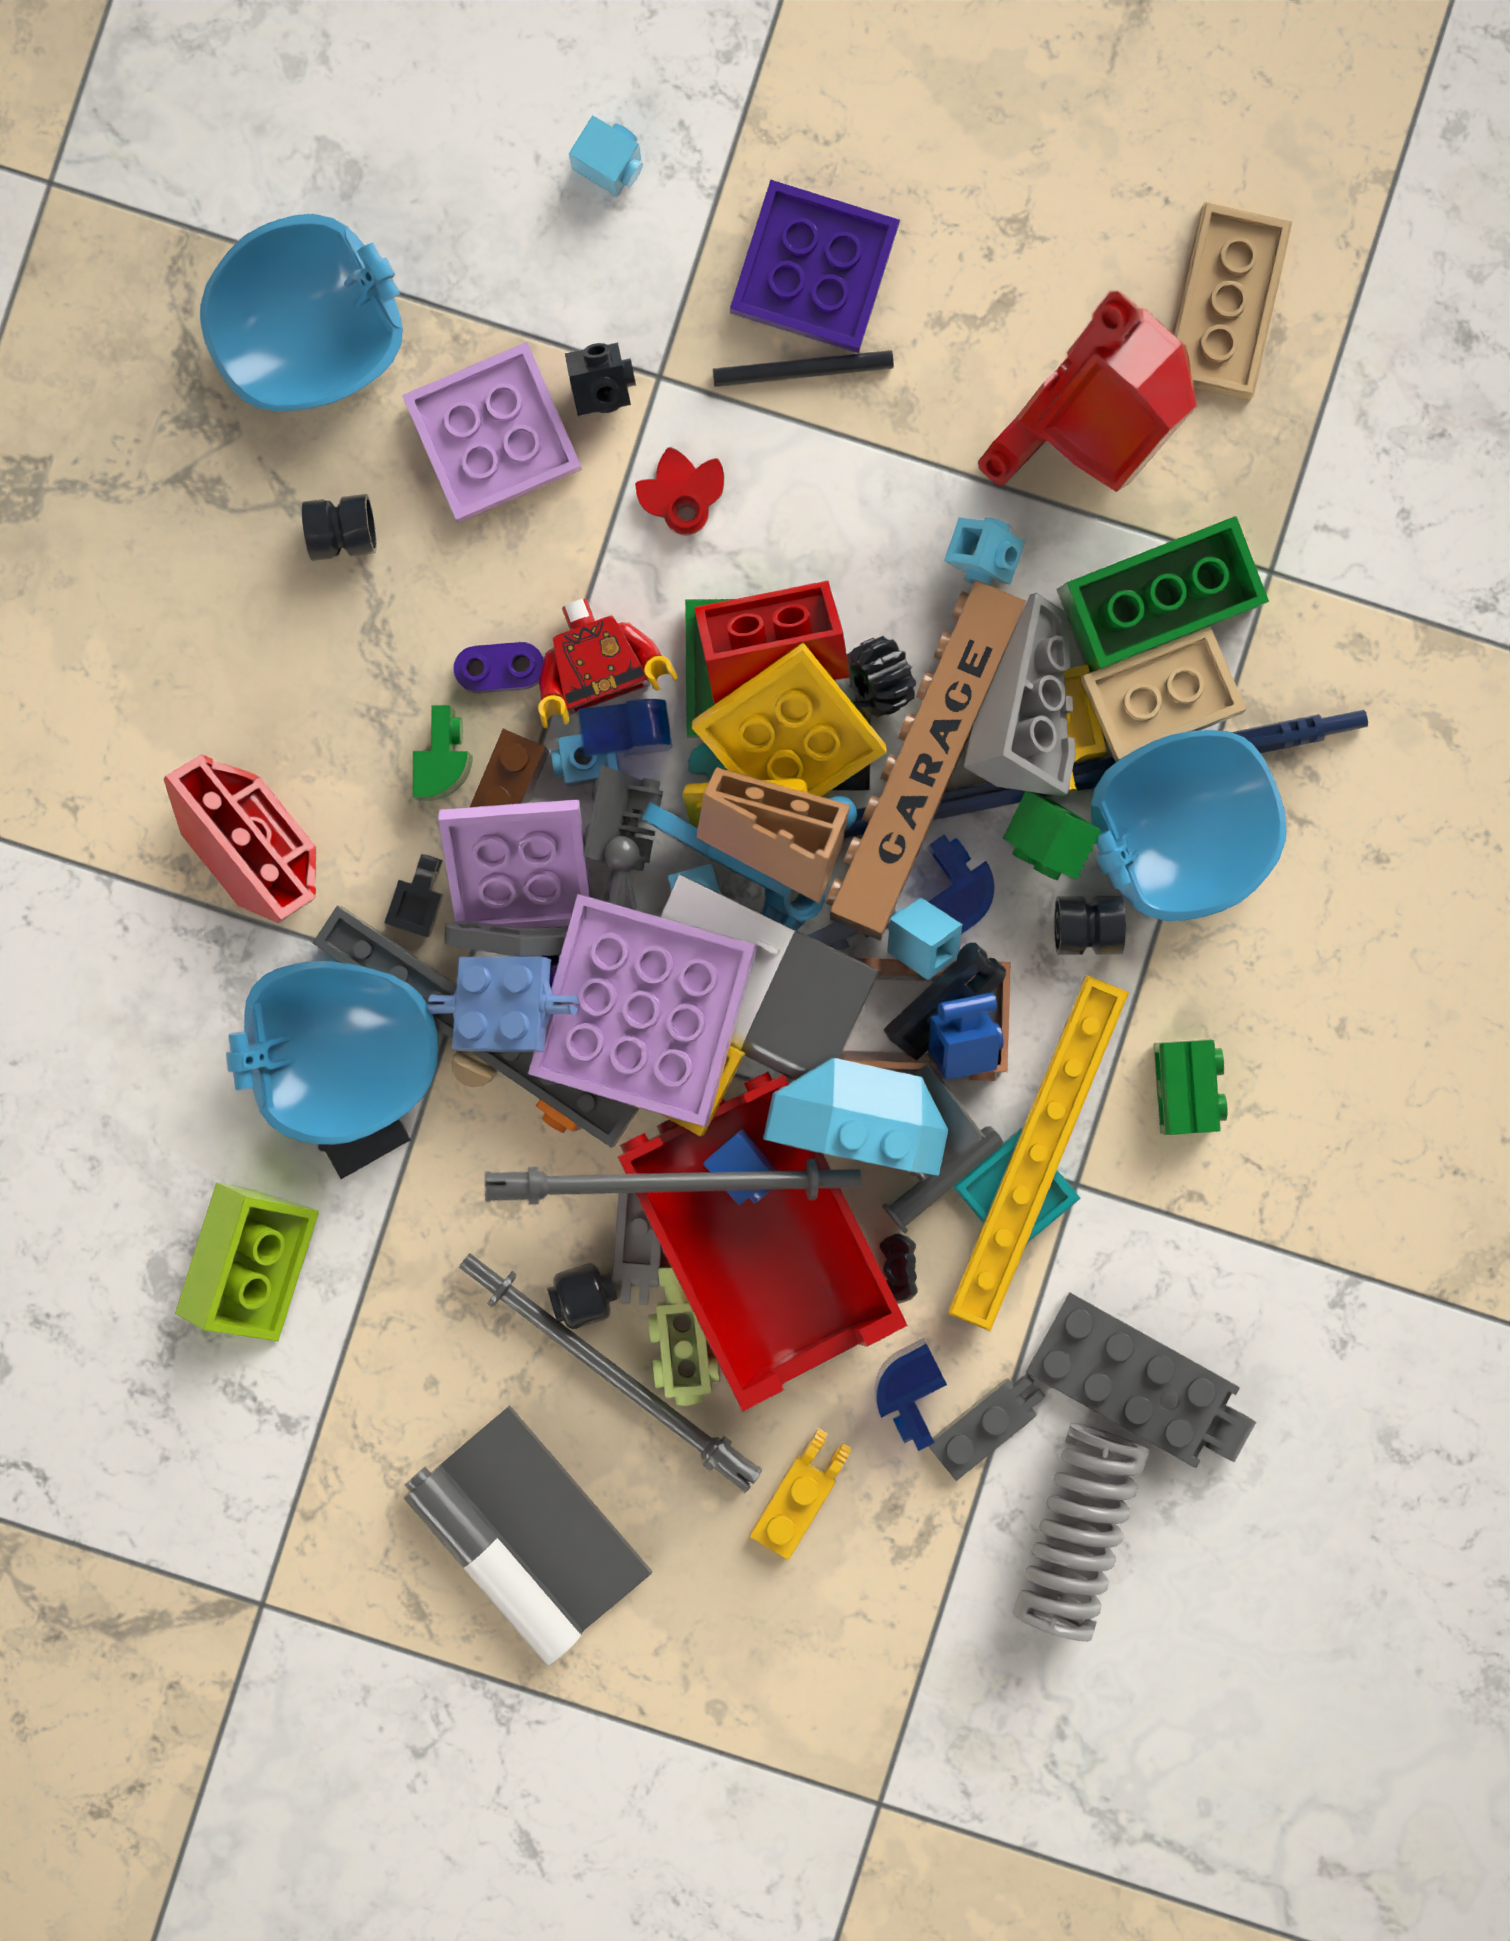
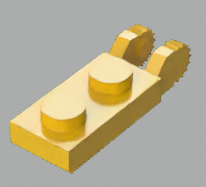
M820 1428L815 1431L800 1457L796 1455L749 1536L788 1561L835 1485V1477L840 1472L852 1449L844 1443L837 1447L824 1472L810 1464L826 1442L827 1433Z

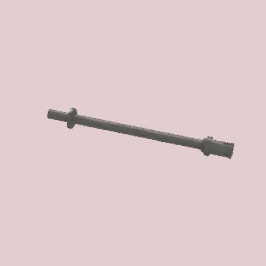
M807 1159L805 1169L797 1171L547 1176L543 1171H538V1167H528L527 1172L490 1173V1171H485V1202L528 1200V1205L539 1204V1200H543L547 1195L775 1189H805L808 1200H816L818 1188H860L862 1177L860 1169L818 1170L815 1159Z
M471 1253L466 1256L458 1268L493 1293V1296L487 1303L490 1307L495 1306L499 1300H502L701 1452V1458L704 1460L703 1466L709 1471L714 1468L738 1486L744 1493L751 1488V1483H755L762 1472V1468L757 1467L730 1446L731 1440L725 1436L721 1439L719 1437H710L561 1322L557 1323L556 1318L512 1286L516 1279V1273L511 1271L506 1279H503Z

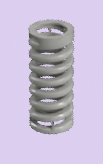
M1070 1424L1065 1442L1077 1446L1080 1440L1103 1450L1101 1457L1104 1458L1066 1448L1061 1453L1062 1461L1088 1470L1113 1484L1090 1481L1063 1472L1055 1474L1054 1483L1059 1487L1087 1496L1107 1508L1083 1505L1055 1495L1048 1497L1046 1505L1049 1509L1077 1518L1100 1532L1073 1528L1050 1519L1041 1520L1039 1529L1044 1534L1071 1542L1094 1556L1071 1553L1049 1544L1036 1542L1032 1548L1034 1556L1072 1569L1086 1579L1064 1577L1050 1570L1032 1565L1026 1568L1025 1577L1038 1585L1062 1591L1080 1603L1061 1602L1063 1595L1060 1594L1057 1600L1033 1591L1021 1590L1018 1593L1013 1614L1021 1621L1047 1633L1076 1641H1091L1097 1621L1092 1618L1100 1614L1102 1607L1096 1595L1106 1592L1109 1585V1580L1102 1571H1108L1114 1567L1116 1556L1110 1548L1120 1545L1123 1539V1532L1116 1524L1126 1522L1131 1512L1123 1500L1134 1498L1138 1490L1137 1484L1129 1476H1136L1144 1471L1149 1449L1132 1440L1104 1430L1080 1424ZM1108 1453L1116 1456L1117 1458L1121 1459L1122 1461L1105 1458H1107ZM1038 1616H1042V1617H1046V1618L1052 1619V1621H1051V1622H1050V1621H1047V1620L1042 1619V1618H1040V1617H1038ZM1058 1621V1622L1063 1623V1624H1065V1625H1067V1626L1058 1625V1624H1056V1622Z

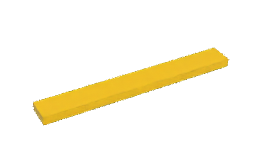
M1089 975L1084 976L947 1314L991 1332L1129 992Z

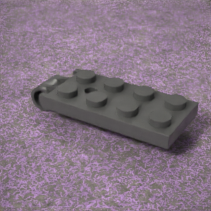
M1071 1292L1068 1293L1026 1370V1373L1194 1468H1197L1200 1459L1197 1457L1203 1446L1235 1462L1256 1424V1421L1226 1405L1231 1395L1238 1393L1239 1386ZM1166 1392H1173L1178 1396V1404L1173 1409H1166L1161 1405V1397Z

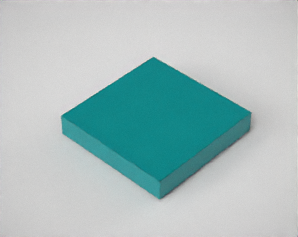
M1022 1128L1004 1141L998 1150L953 1186L982 1223H984ZM1058 1170L1054 1175L1027 1243L1081 1199Z

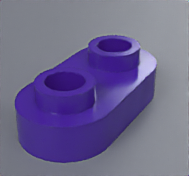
M526 642L478 645L462 650L455 659L453 669L458 683L465 690L472 693L525 690L539 683L544 658L534 645ZM519 657L529 659V667L524 672H517L513 668L514 661ZM473 661H481L484 664V671L478 676H472L468 672V667Z

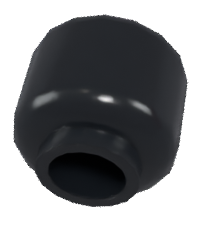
M592 1263L557 1273L553 1279V1286L547 1288L557 1323L564 1321L566 1326L571 1329H577L607 1319L611 1312L609 1302L617 1300L610 1273L601 1276L598 1267Z

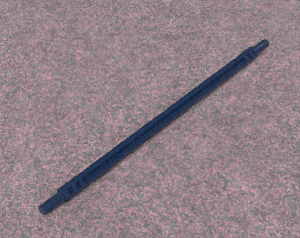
M1364 709L1324 718L1316 714L1234 731L1232 733L1244 737L1260 753L1324 741L1327 735L1368 727V718ZM1114 757L1074 764L1072 772L1077 791L1096 787L1105 771L1116 763ZM990 782L946 790L933 820L1020 803L1025 791L998 787ZM1037 793V794H1039V795H1041V796H1044V797L1055 796V795H1048V794ZM866 807L856 809L858 814L856 821L850 829L845 830L843 839L864 835L869 824L862 821Z

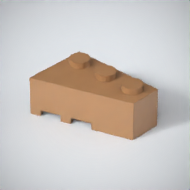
M716 767L703 794L696 838L819 903L842 847L850 805Z

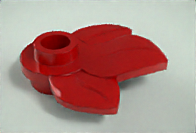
M668 447L658 463L656 479H644L635 483L639 504L648 514L664 518L667 526L673 532L684 536L696 534L707 523L709 516L708 508L722 496L724 490L723 466L718 458H713L695 469L694 465L685 455L673 447ZM689 506L695 511V515L691 520H681L677 515L679 509Z

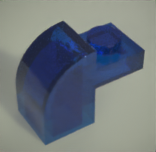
M629 700L624 704L584 708L577 711L583 757L624 752V756L669 751L673 747L666 700Z
M943 834L929 844L927 849L952 885L928 902L961 923V934L977 924L988 912L994 897V878L987 861L971 871L966 865L971 860V857L957 838L949 841L946 835Z
M924 1338L892 1354L881 1366L874 1387L875 1401L881 1418L898 1410L900 1415L892 1419L904 1443L913 1440L918 1451L935 1442L915 1401L947 1385Z

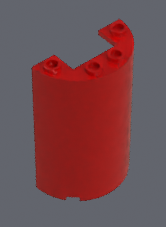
M769 1071L745 1082L746 1092L727 1101L723 1098L704 1135L699 1136L679 1124L667 1120L656 1126L660 1133L659 1135L648 1140L646 1134L643 1133L622 1143L620 1147L623 1154L617 1157L625 1174L706 1173L710 1171L704 1166V1161L738 1131L743 1129L778 1171L804 1170L807 1159H815L818 1170H831L823 1153L763 1139L772 1095L782 1087L789 1085L784 1074L772 1079ZM818 1188L816 1200H808L805 1189L771 1190L755 1204L748 1198L740 1206L727 1191L635 1193L742 1412L784 1391L782 1384L857 1345L868 1347L908 1326L841 1188Z

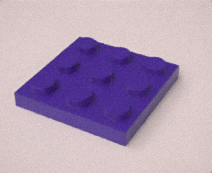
M770 179L730 306V314L859 353L899 228L900 219Z

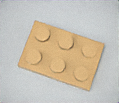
M1211 626L1086 674L1081 679L1115 762L1155 740L1171 734L1200 731L1241 715L1246 710Z

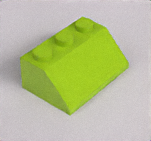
M216 1182L175 1314L202 1330L279 1342L319 1211L256 1190Z

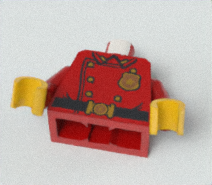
M587 599L571 602L562 607L569 631L554 636V647L549 649L544 656L539 679L541 702L538 706L542 725L544 728H548L547 720L553 715H561L564 725L568 724V712L572 715L650 686V684L655 691L660 690L656 682L658 677L663 674H670L675 681L678 678L670 660L661 654L654 641L628 622L617 623L613 615L595 621Z

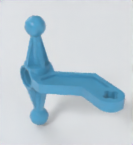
M845 796L829 798L830 800L850 805L845 830L850 829L858 815L855 804ZM649 802L641 816L643 821L765 888L766 900L764 901L762 914L798 930L805 924L806 920L817 916L823 908L825 891L819 903L801 893L798 894V897L793 902H790V895L793 889L696 838L698 828L665 809Z

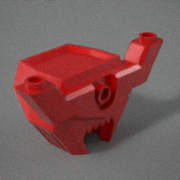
M1109 291L1092 313L1090 323L1067 351L1068 357L1041 384L1017 417L992 442L978 460L979 469L997 486H1004L1034 453L1048 441L1073 465L1110 489L1118 492L1135 479L1197 407L1186 345L1181 340H1178L1170 330L1166 329L1165 325L1158 319L1154 318L1151 312L1145 308H1139L1124 293Z

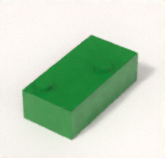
M1237 516L1068 581L1056 589L1064 611L1068 613L1069 624L1090 673L1269 602Z

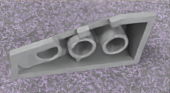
M1037 592L1030 594L974 721L964 767L998 787L1064 796L1068 794L1075 759V738H1069L1067 730V713L1073 712L1072 696H1066L1064 671L1071 666L1068 613Z

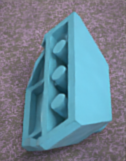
M831 1058L802 1075L788 1086H784L773 1093L763 1139L829 1155L939 1176L948 1129L922 1077Z

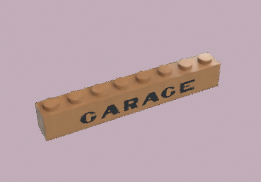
M975 580L970 594L964 591L960 593L952 612V617L958 619L952 634L943 632L934 657L941 659L934 675L928 672L925 673L916 698L923 700L916 716L910 713L907 714L898 736L899 739L905 741L898 757L892 754L889 755L882 771L880 780L887 783L881 797L878 798L872 795L865 809L862 821L869 824L861 840L854 837L847 850L844 862L850 864L844 881L835 879L827 896L825 904L832 906L830 920L837 921L881 941L970 737L974 721L1023 612L1026 600Z

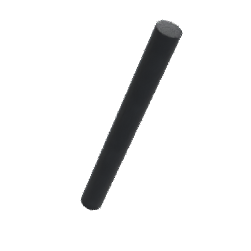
M893 351L713 368L714 387L894 369Z

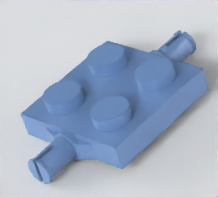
M459 957L457 988L454 995H430L428 1002L443 1005L428 1004V1010L431 1014H453L452 1049L480 1052H544L546 1028L551 1014L576 1015L578 1008L571 1005H578V998L576 995L552 996L549 984L551 960L548 958Z

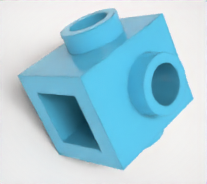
M958 518L944 561L966 573L964 579L971 584H974L975 580L989 586H991L992 582L1011 585L1025 541L1010 533L1011 526L1003 521L994 518H985L984 520Z

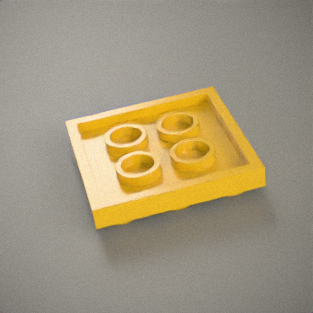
M804 643L692 721V729L728 771L759 780L801 779L805 781L809 794L820 797L887 753L884 741Z

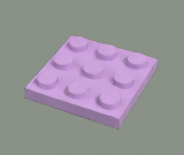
M528 342L402 395L457 523H461L582 470Z
M579 800L444 809L439 811L438 821L455 922H479L513 928L569 926L577 894L591 897L587 859L583 857L585 846Z

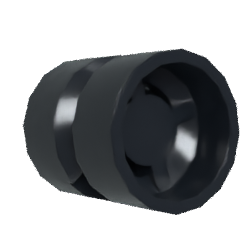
M367 494L341 497L337 507L331 501L324 499L303 501V532L307 551L312 561L333 559L334 556L339 555L341 548H344L350 556L376 553L375 522L371 502Z
M1083 896L1056 897L1054 938L1057 955H1083L1087 947H1091L1096 955L1123 954L1126 936V916L1122 896H1095L1091 903H1087Z

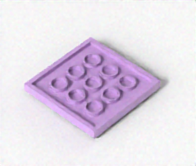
M577 894L551 991L552 996L576 995L578 1005L571 1006L577 1007L578 1011L576 1015L551 1014L546 1028L544 1052H534L528 1074L694 1124L708 1126L758 945Z

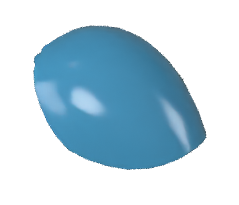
M302 214L272 221L244 235L226 253L205 285L200 304V323L203 339L216 368L231 390L245 402L256 408L274 412L296 411L335 403L354 394L382 375L393 363L401 347L403 328L400 313L394 299L400 295L392 279L395 273L387 258L380 257L373 243L364 245L348 226L332 217Z
M1218 730L1188 731L1171 734L1155 740L1118 760L1105 771L1094 788L1091 801L1092 824L1098 827L1102 834L1096 837V845L1099 850L1096 858L1103 874H1109L1114 889L1118 888L1124 898L1135 909L1148 917L1164 921H1186L1222 912L1241 903L1252 894L1269 876L1280 860L1286 842L1287 826L1285 810L1276 782L1264 757L1256 747L1244 737L1232 732Z
M313 961L277 968L263 975L255 983L246 999L244 1032L228 1034L230 1052L226 1053L228 1072H233L235 1090L253 1089L260 1113L271 1127L282 1135L301 1142L340 1144L371 1135L392 1124L407 1114L424 1097L432 1084L437 1068L438 1035L433 1015L429 1012L427 1003L421 994L408 983L391 974L367 967L332 961Z

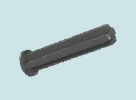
M991 1126L984 1127L980 1131L985 1137L943 1163L939 1176L931 1175L924 1181H919L891 1206H888L886 1203L882 1205L886 1213L904 1234L908 1232L905 1226L1003 1145V1140L995 1129Z

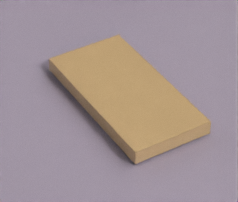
M1204 202L1201 208L1173 333L1178 340H1181L1186 345L1194 388L1250 401L1254 397L1293 221Z

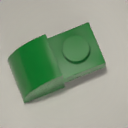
M431 705V751H413L412 797L418 801H434L451 795L463 785L470 773L473 756L468 751H455V745H462L463 722L462 717H455V710L450 705Z

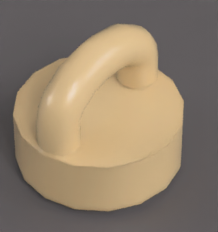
M457 1050L453 1055L451 1063L452 1072L456 1079L465 1086H484L491 1082L497 1073L494 1067L470 1051Z

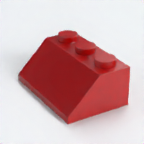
M829 580L694 607L714 705L802 643L805 644L834 681L850 678L844 633Z

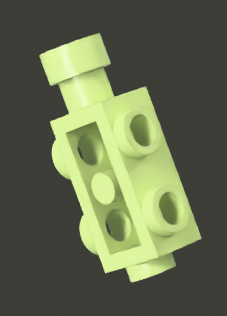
M671 1266L658 1267L659 1286L664 1287L666 1301L657 1303V1314L648 1315L651 1342L660 1341L662 1359L653 1360L655 1388L664 1387L665 1398L675 1397L676 1405L699 1404L703 1402V1394H711V1382H720L718 1361L714 1354H708L707 1339ZM681 1314L687 1315L691 1320L690 1328L684 1331L677 1329L674 1325V1319ZM684 1360H690L696 1366V1371L690 1376L681 1374L678 1369V1365Z

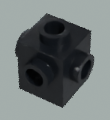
M618 342L608 345L605 343H595L587 346L584 350L565 353L569 380L578 416L595 412L611 413L620 407L631 405L627 387L636 386L631 358L621 359Z

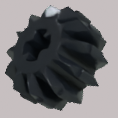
M884 636L870 638L861 642L859 646L853 648L847 654L850 674L849 687L853 689L856 701L871 702V713L876 717L891 715L915 699L913 688L916 686V680L911 674L912 666L906 660V653L899 651L898 645L893 639L888 640Z

